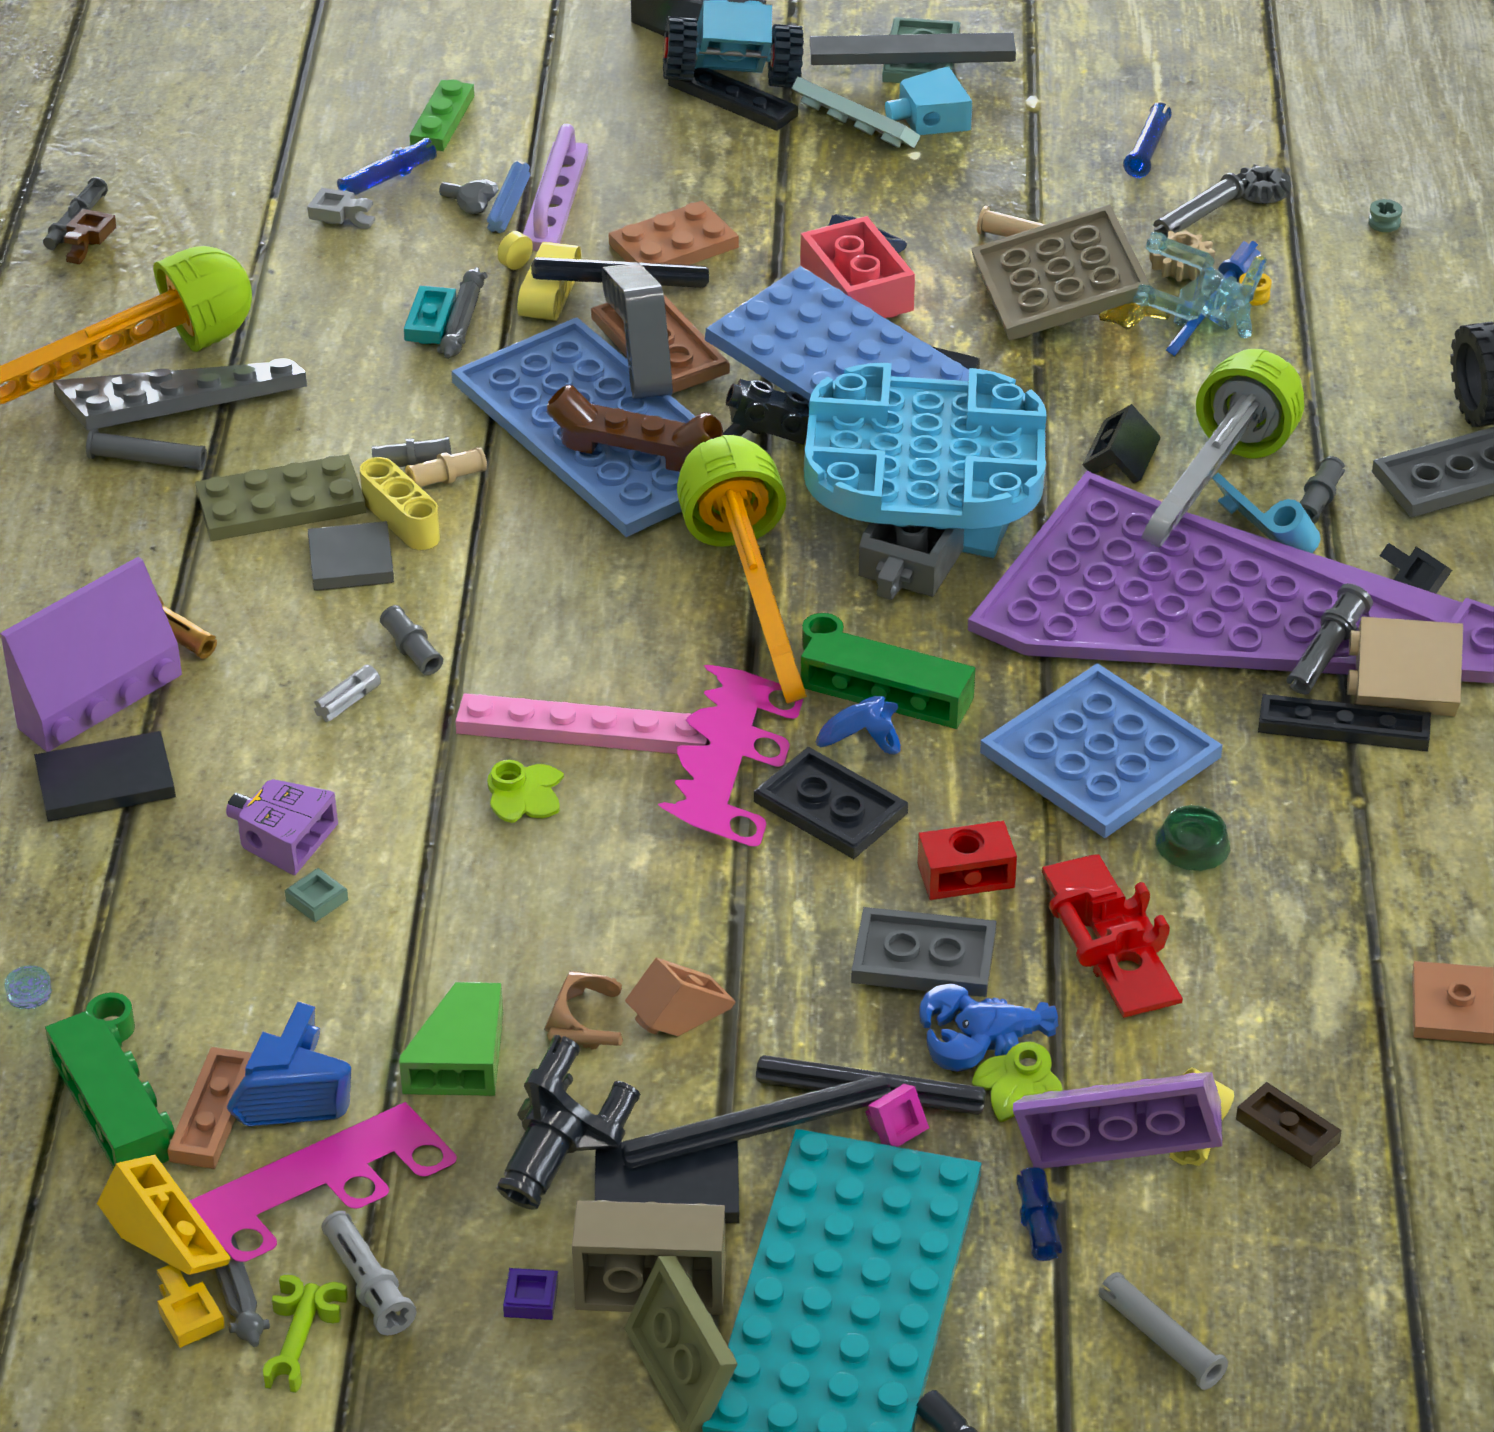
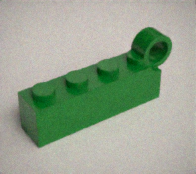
M830 613L812 614L804 620L802 624V647L804 652L801 655V680L804 689L860 703L869 697L884 696L886 698L884 701L894 702L898 705V709L894 713L958 729L974 699V666L844 633L842 620Z
M103 993L94 997L88 1003L86 1011L45 1026L50 1057L112 1168L114 1169L116 1163L156 1155L161 1163L169 1161L168 1147L175 1133L172 1121L166 1111L159 1113L156 1109L158 1106L157 1099L148 1081L141 1083L139 1080V1068L132 1052L127 1051L124 1053L121 1049L122 1042L127 1040L135 1030L131 1001L120 993ZM111 1016H117V1017H118L117 1019L110 1020V1021H105V1020H104V1018L111 1017Z

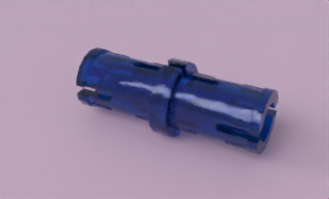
M1029 1167L1020 1171L1021 1175L1017 1174L1016 1184L1022 1201L1019 1211L1020 1220L1028 1230L1033 1258L1039 1261H1050L1058 1257L1057 1253H1062V1244L1056 1226L1059 1215L1056 1203L1051 1200L1045 1171L1038 1167Z

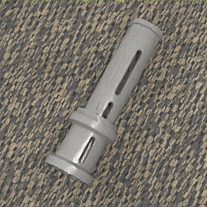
M336 1211L328 1215L322 1223V1231L328 1237L357 1283L356 1297L363 1306L368 1307L373 1313L375 1328L380 1334L387 1336L402 1332L415 1319L417 1312L414 1303L409 1298L403 1297L399 1291V1281L396 1275L391 1270L380 1266L370 1247L352 1222L351 1216L348 1213L346 1214L345 1211Z

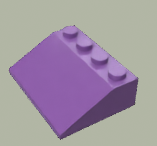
M139 557L134 558L0 633L17 728L46 752L69 741L182 675L178 643L144 561Z

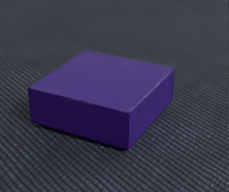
M509 1268L503 1304L504 1317L553 1320L559 1282L558 1271Z

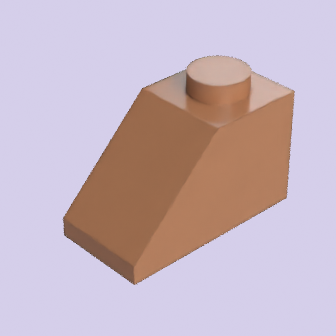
M657 957L625 999V1002L637 1013L635 1020L642 1028L652 1034H658L659 1031L675 1036H680L730 1010L736 1003L710 975Z

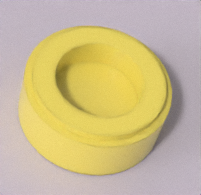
M518 231L509 233L499 245V262L512 270L520 269L527 263L532 254V240Z

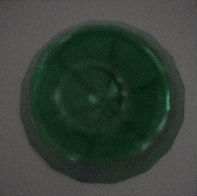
M1187 805L1176 808L1168 814L1155 834V845L1161 856L1172 865L1185 870L1203 871L1215 868L1227 859L1231 851L1230 837L1222 817L1213 810L1203 806Z

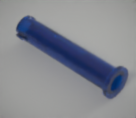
M1158 102L1151 106L1132 152L1123 161L1125 171L1132 177H1144L1151 170V159L1172 116L1170 107L1163 113L1166 106L1165 103Z

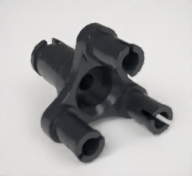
M554 1035L551 1045L538 1069H532L524 1083V1088L529 1098L524 1100L517 1116L522 1121V1127L525 1132L507 1164L504 1173L505 1178H501L497 1184V1191L504 1198L526 1209H538L542 1200L540 1195L546 1194L567 1153L584 1150L617 1149L626 1134L623 1127L641 1095L633 1086L622 1081H614L612 1089L598 1115H594L582 1107L566 1093L569 1085L573 1082V1077L568 1071L576 1056L579 1055L581 1048L576 1042L565 1036L561 1038L560 1035Z

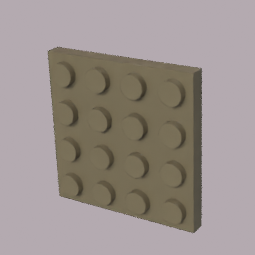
M1110 204L971 248L974 262L1009 341L1028 337L1033 333L1051 327L1063 326L1070 321L1089 315H1097L1105 310L1124 304H1132L1140 299L1152 296L1150 283Z

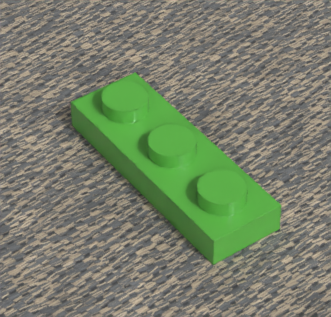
M455 79L441 80L409 135L410 147L444 151L475 96L474 84L463 83Z

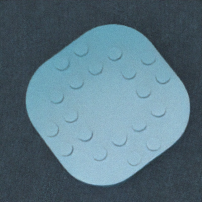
M870 363L845 368L844 374L838 376L835 381L830 377H826L813 390L809 402L804 456V481L811 495L831 511L859 521L893 524L899 527L911 525L934 527L936 529H983L1004 525L1020 519L1032 511L1042 497L1046 467V409L1042 400L1032 389L1025 394L1019 386L1015 385L1016 379L1000 373L969 368L968 381L891 376L892 363Z

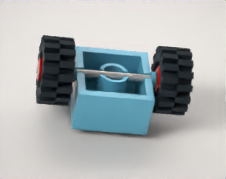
M704 0L698 22L696 18L667 17L663 44L664 79L692 81L695 68L762 73L765 62H768L769 86L792 88L797 77H801L802 56L804 54L803 27L774 24L772 26V5H765L759 1L738 3L728 2L727 0Z

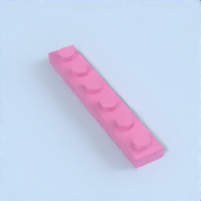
M464 693L455 721L456 734L672 754H677V746L709 745V740L686 722L687 717L691 713Z

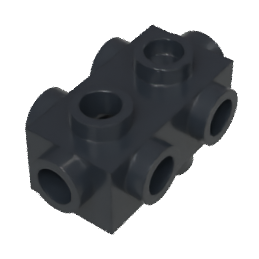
M739 379L738 384L730 386L726 397V406H729L733 423L723 432V435L741 437L747 430H750L755 434L765 432L804 445L807 438L809 400L797 392L790 391L787 393L774 390L763 381Z

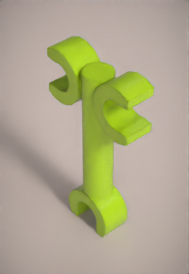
M294 1275L280 1276V1292L291 1295L287 1297L273 1295V1312L281 1316H294L280 1355L269 1359L264 1364L263 1377L265 1388L271 1389L277 1376L289 1375L290 1392L296 1393L300 1389L302 1376L298 1361L315 1313L317 1311L318 1317L326 1323L333 1324L341 1321L340 1305L329 1303L333 1301L347 1303V1286L343 1283L329 1282L321 1287L314 1283H308L304 1286L300 1278Z

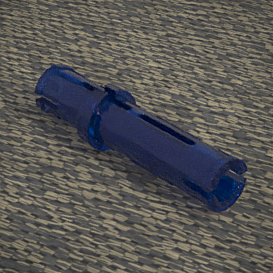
M424 138L405 149L398 147L392 150L390 156L344 178L338 179V190L354 192L356 196L398 175L406 176L411 173L414 167L437 157L436 148L434 145L426 147L432 143L429 138Z

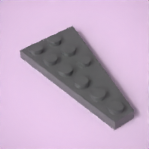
M276 359L270 363L183 370L155 369L146 373L53 380L54 394L88 431L307 387L306 372L294 361Z

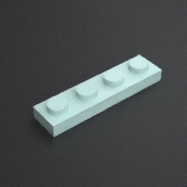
M797 77L792 87L794 91L803 96L800 101L801 103L819 111L821 106L829 109L827 112L829 116L843 123H846L847 119L850 118L856 121L854 124L855 128L871 136L876 130L883 134L881 137L883 141L897 148H900L902 143L915 148L920 138L919 134L906 125L801 77Z

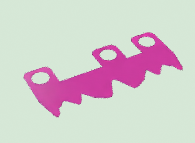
M704 665L706 670L716 675L717 680L722 684L720 688L704 691L705 696L717 704V706L697 710L687 717L686 722L710 741V745L677 746V754L681 765L693 777V780H675L676 786L685 795V800L678 801L676 804L663 802L658 805L694 827L755 847L760 845L766 828L765 819L760 815L728 804L742 756L771 766L780 767L785 763L790 744L786 738L754 727L752 723L757 708L789 719H795L799 716L804 699L795 701L791 709H778L770 703L769 694L776 690L782 691L779 683L743 670ZM759 738L772 739L779 745L780 754L772 758L764 757L755 750L754 742ZM737 816L749 818L757 827L756 833L751 837L737 835L730 827L731 819Z

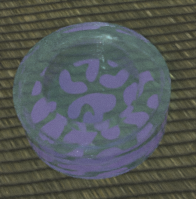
M38 966L19 967L10 972L4 982L7 1000L16 1008L32 1009L39 1007L47 1002L52 994L50 976L45 969Z

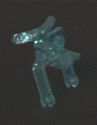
M1152 232L1150 239H1147L1145 247L1149 252L1196 267L1200 270V275L1181 289L1179 297L1159 291L1149 285L1141 284L1138 286V291L1134 294L1133 301L1140 306H1151L1175 315L1174 323L1179 326L1190 320L1198 319L1199 315L1203 314L1225 330H1229L1234 326L1236 319L1238 335L1244 339L1249 338L1253 332L1250 317L1252 306L1249 302L1254 298L1256 287L1267 266V259L1262 255L1255 256L1241 284L1237 283V279L1233 276L1225 279L1221 272L1213 268L1215 260L1209 253L1171 240L1160 232Z

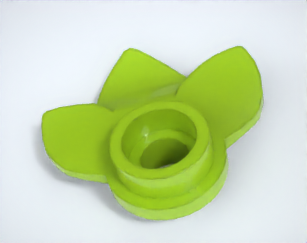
M503 760L496 763L487 778L488 789L493 794L490 800L493 812L500 819L509 823H515L524 813L529 817L541 819L557 814L560 811V803L551 788L561 782L564 778V773L546 764L524 767L522 763L515 760Z
M1029 1041L1016 1044L1008 1051L1007 1055L990 1057L978 1066L972 1080L973 1086L991 1091V1105L999 1122H1004L1015 1116L1013 1113V1103L1023 1096L1042 1094L1048 1091H1063L1062 1083L1051 1072V1056L1047 1049L1038 1043ZM1031 1058L1035 1059L1036 1063L1032 1066H1024L1020 1061Z

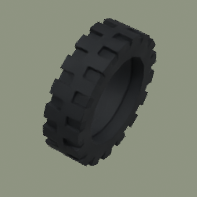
M1494 322L1462 325L1454 333L1455 339H1452L1451 344L1453 354H1450V364L1453 365L1451 378L1452 382H1455V398L1460 402V412L1465 414L1466 422L1471 424L1472 427L1494 425Z

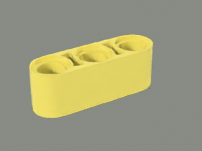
M542 242L535 258L581 259V248L574 245ZM530 266L518 295L517 310L519 316L557 321L575 281L534 279Z
M374 457L364 461L360 466V479L365 506L382 522L387 521L388 528L412 549L426 550L436 546L440 541L437 503L391 460L383 457Z

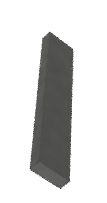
M1013 33L810 36L811 65L1016 61V47Z

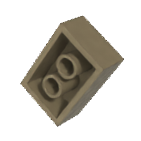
M577 1200L572 1240L575 1310L632 1312L658 1256H676L710 1315H723L726 1273L725 1205Z

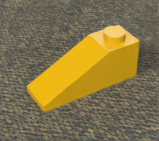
M156 1155L116 1163L97 1205L122 1239L188 1275L229 1264L231 1258Z

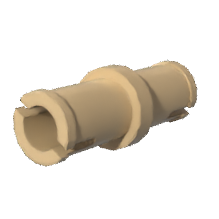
M475 447L472 450L453 455L447 452L441 453L434 460L407 465L405 474L419 487L438 482L450 484L455 482L457 477L486 471L487 461L482 448Z

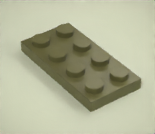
M349 454L328 456L324 459L302 463H290L285 466L263 470L256 469L224 477L216 476L195 482L196 493L210 542L366 513L365 499Z

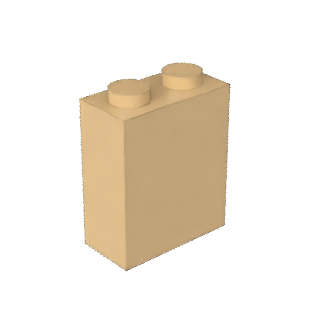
M1361 617L1358 630H1351L1349 655L1356 656V670H1349L1347 695H1354V704L1431 712V715L1455 717L1461 702L1463 624Z

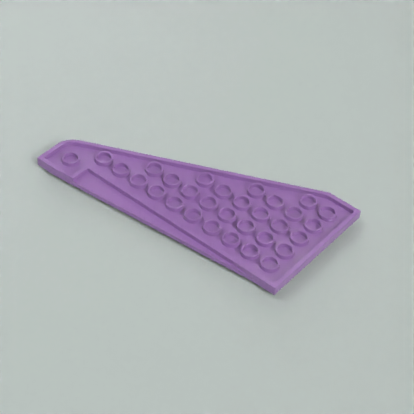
M1089 471L1085 472L968 619V631L1028 656L1293 671L1319 632L1322 614L1326 609L1332 608L1337 601L1339 588L1343 584L1349 583L1363 588L1373 600V606L1370 611L1362 614L1361 617L1462 623L1461 681L1494 683L1493 606L1469 598L1459 602L1186 512L1175 529L1171 531L1164 544L1158 548L1141 537L1149 520L1162 502ZM1361 617L1359 618L1358 622L1356 623V625H1357V630H1358V627H1359V623H1360ZM1349 639L1343 640L1339 645L1336 653L1322 673L1348 675L1349 670H1356V656L1349 655Z

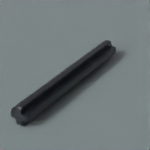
M536 257L531 264V274L534 279L602 283V267L639 262ZM640 263L661 286L704 288L709 283V269L706 266Z
M766 1055L760 1056L756 1067V1080L760 1083L819 1091L883 1075L887 1077L891 1091L903 1084L915 1086L922 1107L979 1115L985 1106V1089L977 1086Z

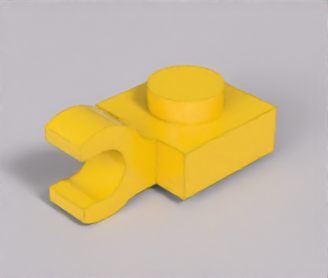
M170 1264L157 1270V1275L163 1283L159 1285V1290L163 1296V1299L157 1301L159 1314L179 1348L225 1328L224 1317L203 1281L189 1287L181 1271Z

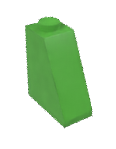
M454 983L400 1055L402 1094L495 1096L504 1015L501 983Z

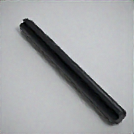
M877 1075L626 1140L621 1143L622 1159L625 1165L629 1168H634L867 1107L891 1092L890 1083L887 1077Z

